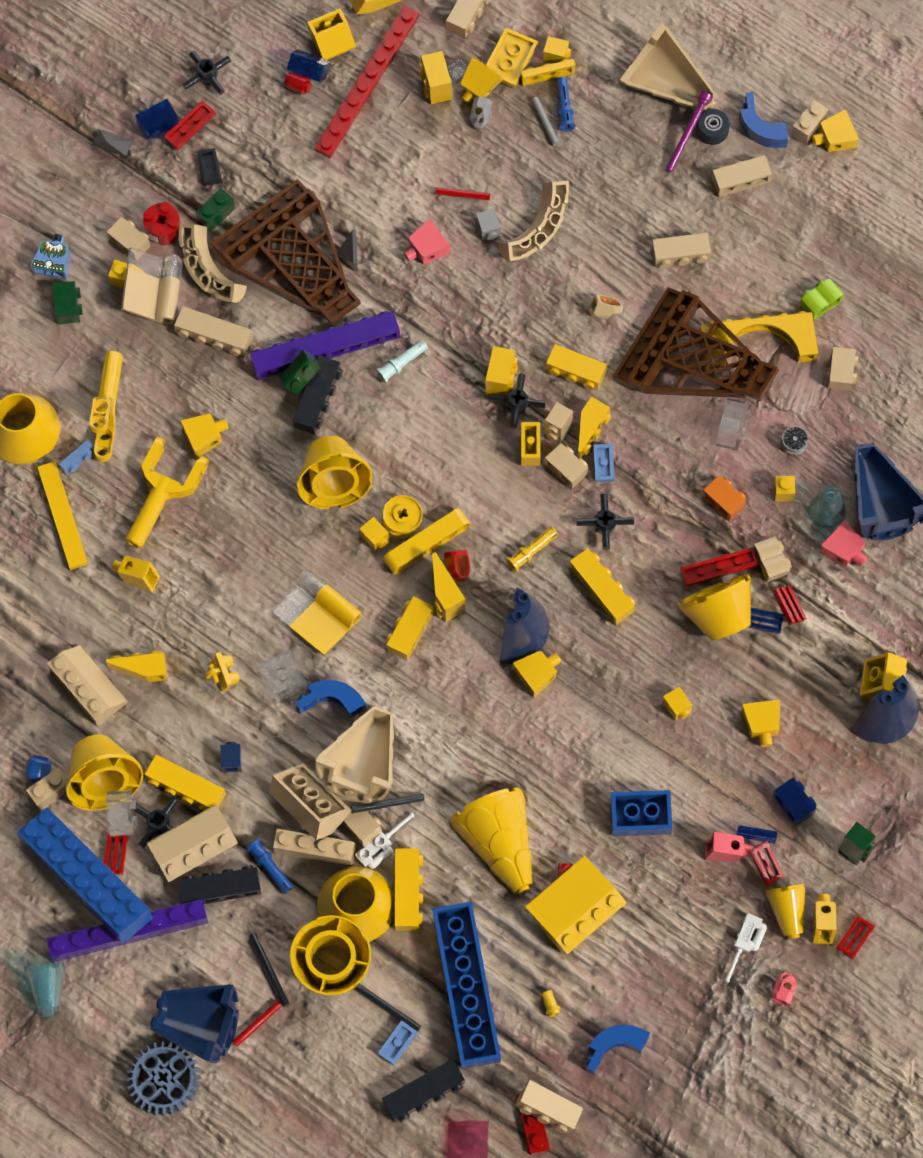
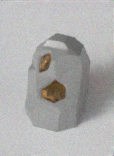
M474 98L470 114L471 125L474 129L481 130L489 122L492 101L488 98Z

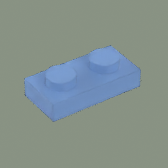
M86 440L59 464L66 476L74 473L84 460L87 461L92 457L94 448L89 440Z
M594 444L595 483L614 482L612 444Z
M401 1020L378 1052V1055L395 1066L418 1032Z

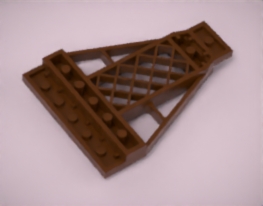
M298 179L211 242V246L234 272L319 315H323L331 325L361 304L358 297L348 287L320 200L309 188L306 189ZM318 211L325 231L311 240L298 224ZM287 232L295 233V240L284 239ZM326 237L328 238L337 268L316 246ZM272 243H280V251L270 250V245ZM284 244L294 245L293 252L283 251ZM297 245L307 246L306 253L296 252ZM257 254H262L274 269L260 278L240 267ZM272 255H279V262ZM282 256H292V264L281 263ZM295 257L305 258V265L294 264ZM308 258L318 259V266L307 265ZM284 268H291L290 275ZM303 269V277L293 276V270ZM306 271H317L316 278L306 277ZM320 271L330 272L329 279L319 278ZM276 274L281 275L299 297L268 282V280ZM295 281H302V289ZM305 282L315 283V290L304 289ZM318 283H325L318 289Z
M667 287L612 377L614 381L644 394L746 398L748 396L761 402L778 374L779 369L762 361L756 354L752 353L699 299V296L684 290L679 292ZM699 308L714 321L707 334L688 326ZM718 328H721L737 346L713 337ZM686 335L690 337L689 341L679 343L680 337ZM701 342L706 344L705 348L696 350L694 346ZM693 347V352L682 353L683 348ZM717 349L722 350L723 354L714 357L711 356L710 351H714ZM680 350V356L670 359L669 355L671 352ZM709 353L710 358L699 361L698 355ZM696 357V363L686 366V359ZM738 357L739 361L728 364L726 358ZM725 359L726 365L715 368L714 362ZM683 361L684 366L678 364L677 362ZM712 363V370L702 372V366ZM662 368L681 374L674 388L650 386ZM699 368V369H700V373L697 372V371H694V370H692V369ZM736 368L733 374H731L730 369ZM728 370L730 376L722 379L718 378V373ZM716 375V379H713L709 376ZM687 379H692L713 389L681 387Z

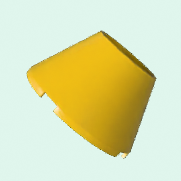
M14 393L4 397L0 401V459L8 463L24 465L34 463L44 455H48L55 447L60 435V421L54 407L42 397L33 394ZM28 412L35 415L32 423L24 429L10 430L5 428L7 420L14 414Z
M324 436L315 440L309 446L298 476L297 489L301 499L312 507L329 510V507L335 506L344 508L358 502L368 493L372 486L373 474L369 464L343 438Z
M749 574L731 578L728 582L722 584L720 582L683 599V604H680V602L677 604L678 608L711 641L722 639L751 625V578Z
M91 735L80 740L72 749L66 782V794L77 808L88 811L109 809L114 807V803L122 799L125 802L136 793L143 781V770L136 759L108 736Z
M357 866L344 868L331 875L323 884L317 900L318 917L334 915L347 918L362 929L370 943L383 935L394 920L395 894L393 888L386 878L375 870ZM351 887H363L369 890L375 897L373 904L367 911L356 915L342 911L337 905L338 899L345 890Z
M322 916L307 925L305 924L298 931L291 946L290 961L295 976L303 986L320 995L334 996L352 990L364 979L370 967L371 948L366 935L353 921L341 916ZM328 946L344 948L351 956L348 966L342 972L334 975H326L319 972L313 966V962L321 949Z

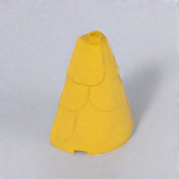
M514 787L511 792L507 788L490 793L465 805L462 813L457 811L452 815L450 823L453 829L473 848V851L490 867V871L514 894L517 892L523 894L530 890V887H532L531 850H529L525 797L521 788Z

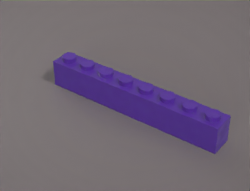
M384 311L377 316H367L354 323L347 322L337 328L330 327L320 333L313 332L306 337L293 338L283 344L276 343L266 349H256L253 353H250L257 380L284 373L303 349L316 357L317 360L319 355L331 359L400 338V329L394 312Z
M200 899L151 912L153 919L124 944L103 924L47 938L50 957L53 962H58L208 924L204 902Z

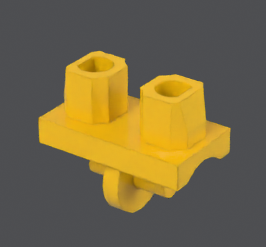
M221 652L215 653V658L211 660L212 664L208 665L209 671L205 674L206 679H213L214 684L219 683L222 692L228 691L230 686L239 682L238 672L228 673L227 668L233 666L231 655L222 656Z

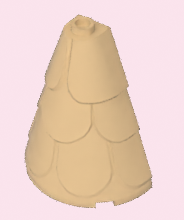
M663 23L659 25L643 50L619 80L626 86L674 101L675 104L691 109H696L698 105L697 96L700 90L711 94L713 99L710 104L704 107L702 112L712 109L716 104L713 100L717 95L700 69L696 68L669 28Z
M376 706L372 707L352 724V727L341 734L335 742L319 754L315 762L318 777L320 779L323 778L327 783L326 787L344 799L358 803H371L375 799L379 801L388 794L393 783V713Z

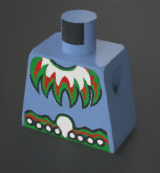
M54 234L52 242L45 240L41 242L31 263L34 274L68 279L70 251L68 245L63 244L64 236Z

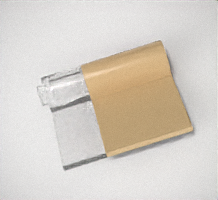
M130 247L121 310L161 324H174L183 260L175 254L162 259Z

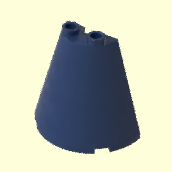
M516 588L513 598L517 607L515 610L509 611L505 623L500 663L513 664L520 659L541 651L548 638L549 619L544 607L535 597L520 588Z
M904 675L892 683V691L886 692L883 690L872 698L850 729L857 737L870 743L889 744L902 739L912 730L919 714V700L916 691Z
M227 984L162 991L156 1003L159 1011L156 1016L152 1017L150 1029L209 1063H218L220 1061L219 1057L227 1054L236 1033L239 1010H236L235 1002L239 1001L237 990L234 985Z

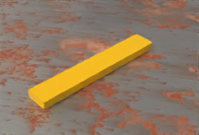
M56 461L38 466L70 570L88 565Z

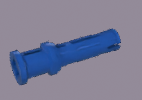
M559 77L556 79L559 100L557 114L560 117L559 129L566 132L575 128L572 118L574 111L570 107L568 80L566 77Z
M260 839L255 840L246 848V851L254 856L257 860V865L263 866L283 894L288 893V889L290 891L294 886L271 859L272 854L265 850L261 844L262 841Z

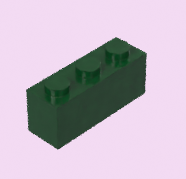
M856 822L845 835L839 852L857 866L861 861L865 863L875 846L874 839L876 836Z

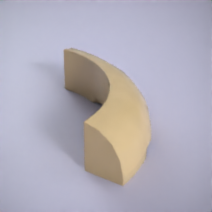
M569 181L542 183V201L533 223L517 238L499 243L500 253L506 261L519 260L530 256V254L544 247L555 235L562 223L565 206L568 203Z
M179 223V243L185 257L183 261L193 280L204 291H207L217 299L234 303L239 302L243 298L247 286L230 281L217 269L208 249L207 227Z

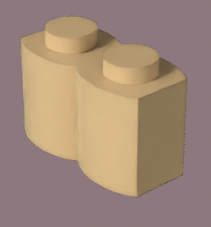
M774 536L754 544L753 548L767 582L789 574L792 567L791 562L782 553L784 547L780 540L778 541Z

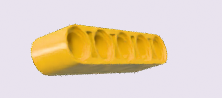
M460 508L455 509L388 552L383 557V560L394 575L399 574L464 532L471 523Z

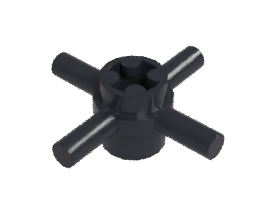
M194 50L191 51L189 56L197 65L196 75L182 83L183 87L187 90L198 82L205 85L211 84L217 93L222 95L225 90L216 78L218 70L231 62L230 57L226 56L214 64L210 59L201 60Z
M521 373L518 374L516 389L512 390L508 396L490 393L489 401L507 403L509 410L512 412L511 428H517L519 414H522L528 406L545 408L546 401L529 399L527 393L523 391L525 374ZM515 399L520 400L519 404H515Z
M601 494V511L594 518L576 519V525L595 526L597 532L602 535V549L609 550L610 533H612L616 525H634V517L616 518L614 513L608 510V494ZM603 520H609L608 525L605 526Z
M172 796L163 810L155 809L151 812L137 803L133 806L132 810L146 819L148 831L138 843L140 847L145 848L147 842L151 840L154 834H163L173 828L170 826L168 815L177 804L178 799ZM161 818L164 820L160 826L152 823L154 820L160 821Z

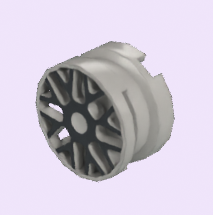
M798 426L786 429L781 439L782 450L788 455L795 456L804 453L809 438L807 432Z

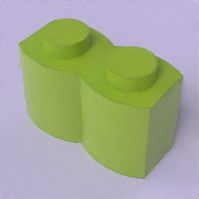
M830 278L825 281L821 280L816 284L815 289L811 291L806 290L801 295L800 305L807 313L812 312L813 320L819 318L843 300L844 294Z

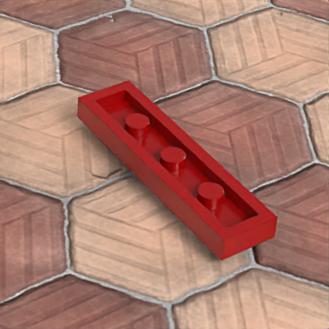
M751 547L680 567V572L685 587L759 567V562L754 548Z

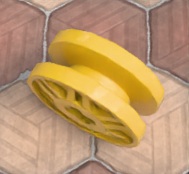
M406 495L391 498L383 509V525L385 529L397 538H409L418 532L422 524V508L414 498Z

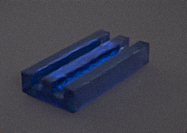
M751 608V614H754L751 615V620L778 625V627L751 623L747 628L776 634L781 633L784 614ZM759 616H764V617L779 619V621H778V620H773V619H768V618H763V617H759Z
M741 825L737 828L736 835L743 836L744 839L761 842L768 841V843L775 844L777 839V831Z

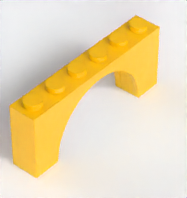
M801 311L791 315L782 313L772 317L764 315L754 319L745 317L741 320L733 321L726 319L722 321L737 338L754 331L770 332L780 336L789 343L797 356L798 363L817 361L818 347L812 312ZM708 321L700 324V331L707 334L714 322ZM718 328L713 337L725 342L733 343L721 328ZM701 342L702 348L706 347L704 342ZM720 349L710 351L712 357L723 354ZM708 352L703 354L704 360L710 358ZM725 359L714 362L715 368L724 366ZM712 363L705 365V372L713 369Z

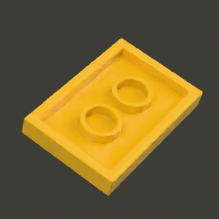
M505 28L486 66L504 77L501 83L516 88L521 79V71H524L538 46V41Z

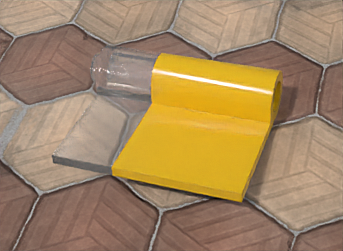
M311 570L303 571L298 577V587L272 611V614L324 656L360 620L362 612Z

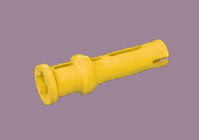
M550 526L529 545L520 547L518 552L511 558H506L508 566L514 572H518L523 564L531 561L534 554L558 537L557 531Z

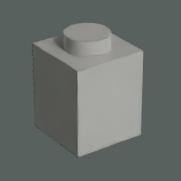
M494 209L476 213V222L482 240H493L500 236V226Z

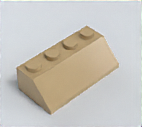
M80 645L62 651L47 663L53 675L97 726L128 703Z
M304 763L272 775L269 793L316 840L332 834L351 812V809L329 790Z
M216 804L147 842L150 851L168 882L238 844Z

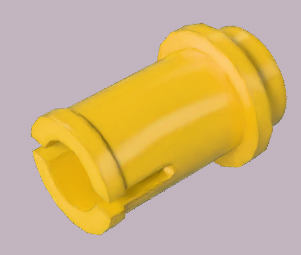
M552 990L542 993L540 997L547 1010L545 1012L546 1015H549V1018L559 1015L561 1008L557 1006Z

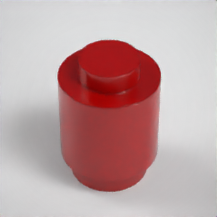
M288 72L284 79V85L287 86V89L301 95L309 93L312 88L311 79L296 72Z

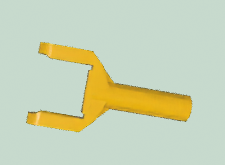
M117 351L105 353L98 397L93 398L89 421L90 429L96 433L94 455L95 459L99 462H107L111 459L115 438V405L123 361L122 354ZM96 422L98 424L97 428L93 426ZM102 435L110 436L108 440L100 439ZM100 450L108 451L104 456L98 454Z
M157 437L154 440L141 465L150 493L125 538L129 545L139 549L143 547L167 500L183 498L194 494L208 467L209 459L202 456L196 460L182 486L179 482L153 471L164 451L163 447L165 444V439Z

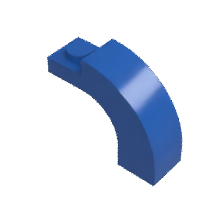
M746 92L745 100H742V109H740L739 116L744 132L750 139L762 146L770 148L787 147L786 123H768L763 121L755 111L753 92Z
M323 680L310 684L308 686L310 694H303L295 702L300 714L324 701H332L339 704L349 718L366 709L365 701L354 688L336 680Z
M617 1025L602 1031L589 1045L588 1050L593 1052L594 1055L590 1054L585 1063L588 1066L586 1072L594 1075L605 1053L615 1047H626L641 1054L649 1039L650 1032L632 1025Z

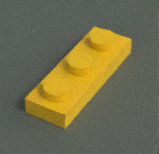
M564 59L558 63H547L541 67L527 68L521 71L522 86L575 74L574 59Z

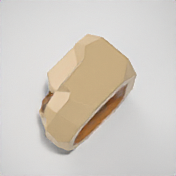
M602 294L594 295L590 303L589 312L593 317L607 319L622 313L623 306L619 300Z

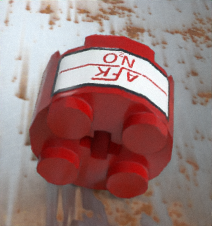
M168 202L154 204L145 210L143 225L152 243L155 242L165 246L172 244L179 238V223L181 221L178 211Z

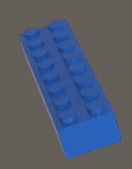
M47 807L17 832L21 843L122 944L153 919L150 909Z
M472 902L433 908V918L461 1070L500 1063L501 1054Z

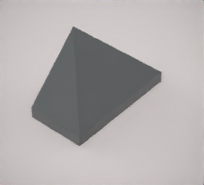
M99 129L92 146L126 157L133 140Z
M356 230L350 232L337 252L338 258L353 271H358Z

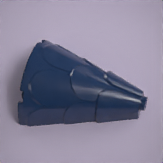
M874 443L861 444L855 447L854 481L856 483V501L858 503V525L863 536H869L871 540L876 541L889 540L913 531V526L917 523L923 524V495Z

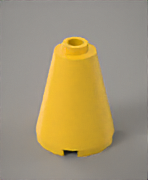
M804 884L766 890L767 898L783 936H788V939L800 938L799 934L803 933Z

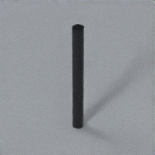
M421 793L350 806L353 814L421 802L425 798L424 794Z
M256 933L249 935L248 937L282 1007L289 1005L288 998Z
M360 983L353 988L398 1020H402L417 1032L420 1031L422 1027L420 1024Z

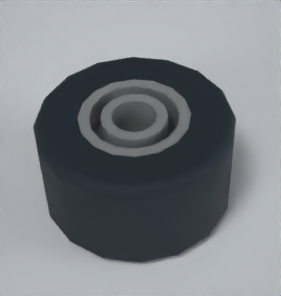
M705 110L697 121V136L705 144H720L728 136L729 118L721 110Z

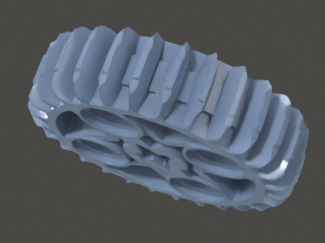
M162 1041L161 1047H158L156 1042H154L153 1049L146 1045V1053L139 1050L141 1057L134 1056L136 1064H129L133 1071L127 1070V1074L132 1076V1078H127L126 1081L132 1083V1085L128 1086L127 1089L129 1091L134 1090L130 1097H137L134 1103L136 1105L142 1103L140 1106L141 1110L148 1107L147 1113L150 1114L154 1110L155 1116H158L159 1112L162 1111L164 1117H166L167 1111H170L173 1116L174 1109L181 1113L180 1106L183 1105L188 1108L186 1101L194 1102L191 1095H198L194 1088L201 1086L196 1082V1080L201 1079V1075L195 1073L199 1072L200 1068L193 1067L198 1063L197 1060L190 1061L193 1058V1054L190 1053L186 1056L187 1050L183 1049L180 1051L179 1045L173 1048V1043L169 1042L168 1047H166L164 1041ZM171 1054L174 1056L163 1064L156 1055ZM153 1059L156 1061V1065L153 1068L146 1067L148 1060ZM178 1061L185 1063L181 1070L174 1069V1065ZM141 1068H143L149 1078L139 1086L138 1077ZM169 1068H171L173 1074H175L174 1077L172 1076L171 1072L168 1070ZM189 1072V1084L185 1090L178 1080ZM161 1074L166 1077L168 1083L161 1081L159 1075ZM154 1081H155V1083L157 1084V1086L159 1087L158 1090L156 1089L155 1085L153 1084ZM146 1088L153 1089V1094L149 1097L143 1096V1091ZM174 1090L182 1091L179 1098H172L171 1095ZM163 1093L171 1102L168 1104L154 1103Z

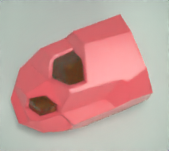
M784 972L779 975L772 992L771 1001L784 1006H790L796 988V980L791 973Z

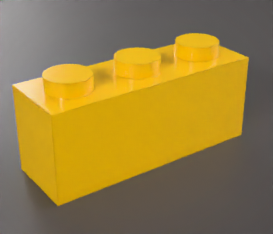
M556 344L546 362V371L551 375L562 376L571 383H580L589 390L599 389L607 370V364Z
M414 596L411 601L408 600L406 602L402 618H397L393 634L389 633L385 641L388 652L407 661L434 614L433 605Z

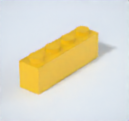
M587 548L570 560L569 567L613 623L617 625L634 613L635 602L629 595H625L622 585L618 581L613 580L610 570L606 566L603 567L601 565L598 555Z
M157 754L145 773L148 784L156 788L158 786L164 788V791L171 796L176 794L182 797L181 800L183 802L199 806L198 809L202 812L215 804L219 808L226 796L224 788Z
M419 848L395 849V931H419V925H423V913H419V905H423V893H419V886H423V874H419V866H423V855H419Z

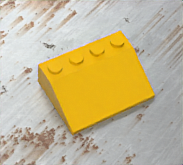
M583 856L530 901L525 908L561 953L568 954L627 902L589 859Z

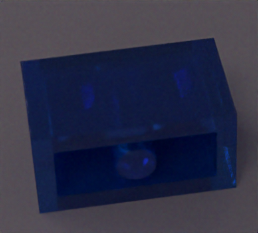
M298 49L291 52L287 70L321 82L326 79L331 62Z
M168 99L135 115L137 124L147 140L158 137L161 133L171 130L179 123L178 116Z
M793 777L776 788L773 796L794 825L797 826L815 814L817 804L811 796L808 797L804 792L805 787L799 780L796 781Z

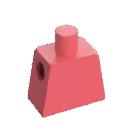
M429 219L408 238L410 249L404 252V256L409 262L418 257L422 264H427L450 253V244Z
M846 520L821 545L820 552L844 567H847L852 561L862 567L868 560V557L861 552L865 545L864 540Z
M714 832L705 843V860L737 862L743 856L751 857L749 850L753 848V845L744 844L743 836Z

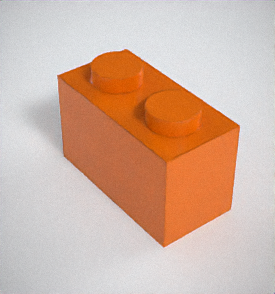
M720 475L703 490L702 497L729 522L746 507V496L741 491H736L732 487V483L727 478L723 479Z

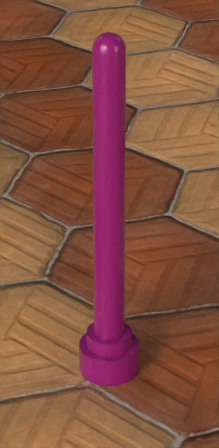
M700 90L697 96L698 105L667 165L666 171L668 173L673 172L704 107L710 104L713 96L705 91Z

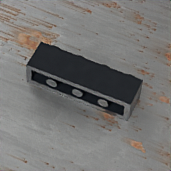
M319 355L317 360L320 370L308 382L293 418L294 428L314 435L316 430H320L322 426L323 413H327L329 409V398L334 396L336 381L340 380L343 374L339 361Z
M252 865L243 866L241 870L225 869L222 873L218 874L207 872L202 874L201 877L185 876L183 880H178L182 904L200 899L203 900L204 904L262 894L258 869Z
M454 1059L383 1097L382 1100L394 1123L397 1121L401 1123L410 1118L409 1114L415 1111L420 1113L427 1109V1104L433 1101L435 1103L442 1101L446 1098L445 1094L451 1091L456 1093L461 1090L463 1084H465V1079Z

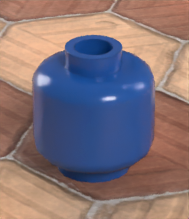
M35 754L33 757L28 758L24 775L30 778L29 782L37 783L50 774L52 763L48 761L49 758Z

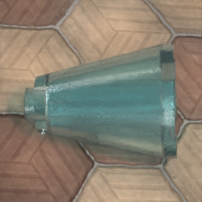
M834 486L824 488L809 503V518L818 527L825 529L834 528L845 518L846 506L840 490Z
M64 962L24 966L37 1011L42 1013L43 1017L55 1016L54 1012L59 1011L65 968Z

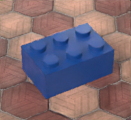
M670 790L611 792L612 837L670 835L672 833Z

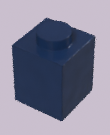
M226 742L224 745H220L222 772H242L240 744Z

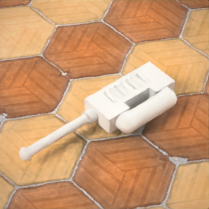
M409 813L410 815L385 835L381 833L355 854V857L364 867L369 866L371 869H374L393 853L392 843L389 838L406 822L414 818L413 813ZM380 850H383V851H382L378 856H376L374 859L372 858V857L375 856Z
M749 913L746 915L741 932L736 936L738 939L734 941V947L737 948L736 955L725 978V982H730L731 975L742 951L749 953L750 950L757 951L767 929V926L762 923L763 919ZM754 930H757L754 940L751 941Z

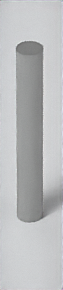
M538 97L532 98L531 101L552 145H558V138Z

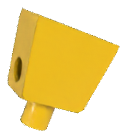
M472 57L461 81V85L467 88L462 99L471 104L476 95L486 98L504 77Z
M846 110L822 121L819 127V134L812 136L814 145L817 146L824 143L828 152L856 148L859 141Z
M211 414L181 421L182 428L196 458L221 444L220 432L229 429L225 418L214 422Z
M125 556L122 562L115 560L112 564V571L117 572L125 583L153 593L160 575L151 562Z
M538 651L514 662L513 670L535 698L557 677V671L554 667L562 661L557 653L547 658L542 651Z
M780 700L743 704L741 711L750 738H760L761 747L772 746L771 736H776L779 733Z
M820 894L813 910V944H833L837 930L836 903L830 902L829 894Z

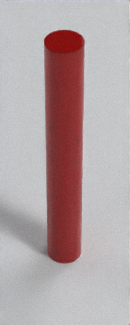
M438 187L435 190V195L489 201L491 193Z
M276 1001L232 1042L238 1047L276 1013L282 1005Z

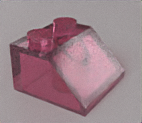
M466 1120L448 1123L447 1158H488L489 1121Z

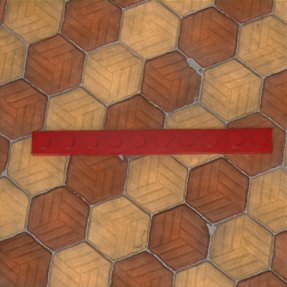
M405 6L402 7L314 147L316 152L331 159L417 22L419 13Z

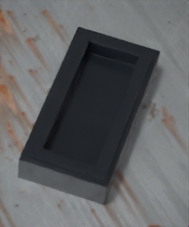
M215 148L197 151L204 186L223 183Z

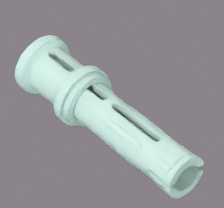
M419 340L418 343L396 359L388 360V363L381 369L377 368L375 371L379 379L383 383H387L390 377L399 374L402 367L428 350L426 343L423 340Z

